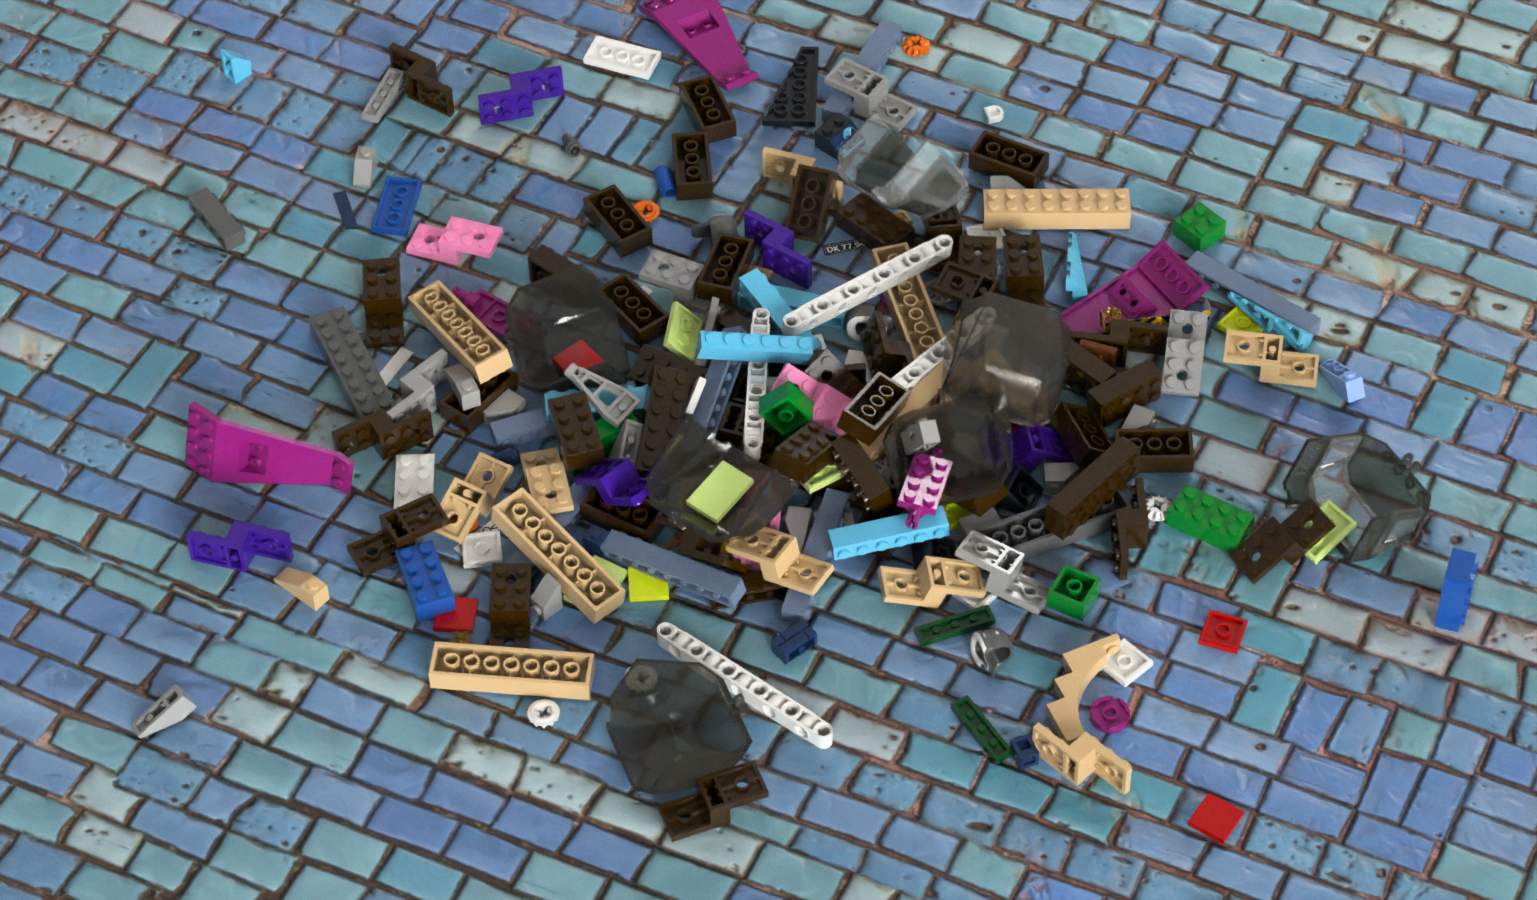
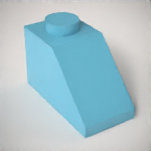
M226 49L220 50L224 76L237 84L252 74L251 62L247 57L242 56L238 52Z

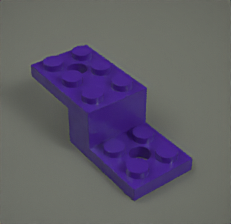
M561 65L509 74L510 90L478 95L481 125L534 116L532 101L564 95Z
M748 209L744 213L745 238L754 239V243L762 247V267L773 270L774 273L809 289L812 286V260L794 251V231Z
M1024 421L1013 435L982 427L976 431L983 460L1005 467L1020 463L1028 473H1032L1043 459L1058 463L1075 462L1055 429Z
M605 458V463L590 466L573 478L576 485H594L605 505H614L615 507H637L644 502V498L656 494L658 488L663 485L660 478H640L630 458Z
M234 520L226 538L189 530L186 535L191 560L242 572L247 571L254 555L290 563L294 558L290 533L284 530L267 528L266 526Z

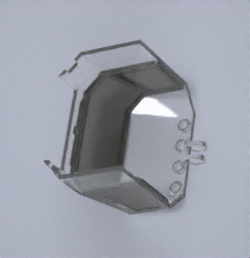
M875 112L870 115L838 152L839 165H836L835 172L850 187L888 208L905 210L922 219L947 210L963 199L969 191V183L963 178V169L956 165H951L929 140L926 139L914 153Z

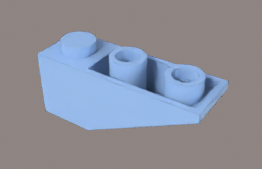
M1335 359L1326 360L1325 363L1318 365V368L1340 398L1350 403L1365 397L1361 375Z

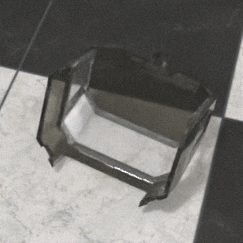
M1363 432L1307 439L1283 481V489L1287 490L1288 501H1285L1286 509L1299 508L1309 498H1312L1321 507L1329 499L1357 522V526L1335 546L1343 557L1332 559L1330 563H1351L1369 560L1408 540H1412L1429 512L1431 495L1414 476L1419 471L1421 464L1419 461L1412 462L1414 458L1412 453L1405 454L1400 460L1387 443Z

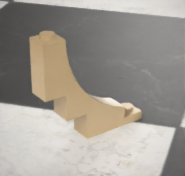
M1117 633L1062 654V665L1067 674L1054 679V691L1059 700L1046 704V716L1058 737L1065 740L1068 745H1071L1084 733L1078 710L1087 685L1107 664V654L1114 655L1121 651V639Z

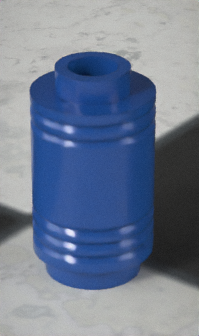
M658 166L654 170L653 176L660 194L665 198H670L676 194L675 180L668 166Z

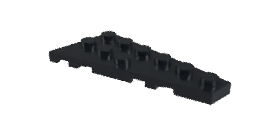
M801 46L794 59L792 68L789 69L786 79L783 80L774 97L773 104L768 108V113L762 120V126L815 127L819 47Z

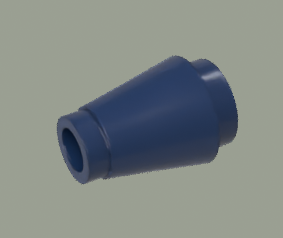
M511 446L491 454V457L509 465H516L517 462H520L517 447L513 448Z

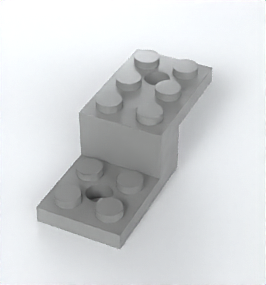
M845 57L824 78L825 84L854 97L855 113L899 133L918 112L917 106L888 93V77Z
M656 249L653 250L639 273L640 280L673 290V302L677 301L688 310L700 314L705 313L710 303L708 300L697 298V281L704 267L703 264ZM719 303L718 306H721V310L716 319L733 306Z
M1171 309L1161 393L1199 397L1208 313ZM1190 326L1193 331L1190 334H1185L1182 328ZM1184 372L1187 374V378L1179 380L1177 374Z
M441 348L399 379L402 401L386 412L392 423L398 422L428 408L431 415L437 410L434 388L448 379L444 372V368L449 367L445 350Z
M971 530L956 549L955 556L990 572L985 587L986 591L1037 615L1047 604L1050 586L1020 572L1025 556L1024 553L975 530Z

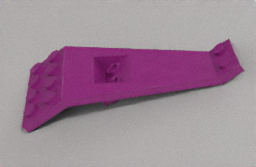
M644 0L643 4L638 5L639 12L654 18L708 75L713 74L719 87L729 91L758 79L757 72L748 67L718 0Z
M1162 239L1135 266L1055 316L1049 324L1070 339L1072 331L1109 335L1110 332H1103L1098 320L1101 310L1106 322H1112V318L1131 320L1170 315L1171 309L1186 311L1210 287Z
M196 401L189 404L185 464L209 481L217 483L332 485L344 494L351 491L354 461L341 452L223 420Z

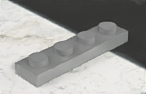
M389 67L361 113L362 120L378 124L404 81L406 71Z

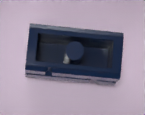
M803 619L797 623L793 622L787 630L782 633L778 632L772 637L771 650L784 664H787L817 644V633Z

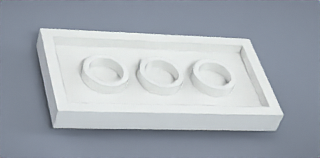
M596 35L583 58L584 64L649 80L661 59V52Z
M435 454L396 455L393 509L427 494L433 493L434 495ZM421 514V515H419L418 517H420V518H425V517H427L428 515H426V514Z

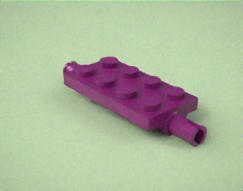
M455 286V289L453 288L451 291L492 334L517 347L529 336L540 342H544L547 338L548 332L538 328L541 324L540 318L482 289L477 293H473Z
M932 448L930 456L917 452L914 454L897 506L905 508L908 512V518L905 522L908 528L913 524L912 529H916L919 519L926 514L936 515L953 465V461L941 458L943 456L941 449H938V452L935 453L937 448Z

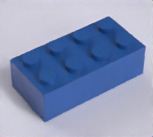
M432 540L395 550L397 567L418 622L456 610L454 594Z
M1457 548L1452 549L1434 627L1458 632L1460 625L1464 626L1467 615L1465 613L1469 609L1473 591L1472 586L1475 582L1479 562L1475 561L1477 553Z

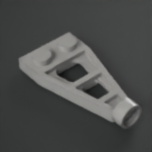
M712 296L703 316L701 331H712L716 317L719 316L721 306H718L720 298ZM695 358L694 360L695 365L703 368L707 362L706 359Z
M575 363L570 364L564 372V375L572 380L581 392L585 391L588 401L601 417L615 428L641 402L640 399L627 389L589 370L578 367ZM587 379H591L599 384L600 387L595 392H591L584 383ZM604 390L617 396V399L610 406L604 405L599 399V394Z

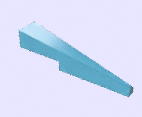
M1069 231L1065 291H1072V304H1075L1085 298L1088 292L1077 237L1074 232Z
M1234 292L1228 294V298L1267 333L1273 329L1278 335H1283V339L1300 353L1310 346L1313 334Z

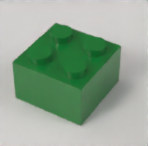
M1198 202L1174 220L1173 235L1195 252L1197 250L1203 252L1225 236L1226 221L1204 204Z
M787 381L759 398L758 414L784 436L813 419L814 403L795 385Z
M1065 564L1048 591L1047 607L1083 621L1100 593L1101 579Z

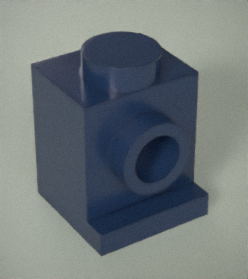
M1029 734L1017 736L1010 740V748L1013 750V757L1018 764L1019 770L1039 763V751Z

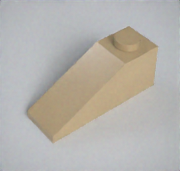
M287 567L274 578V582L315 611L330 599L327 584L313 574Z

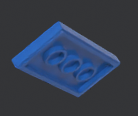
M387 176L371 226L372 233L398 236L408 235L423 185L422 180Z

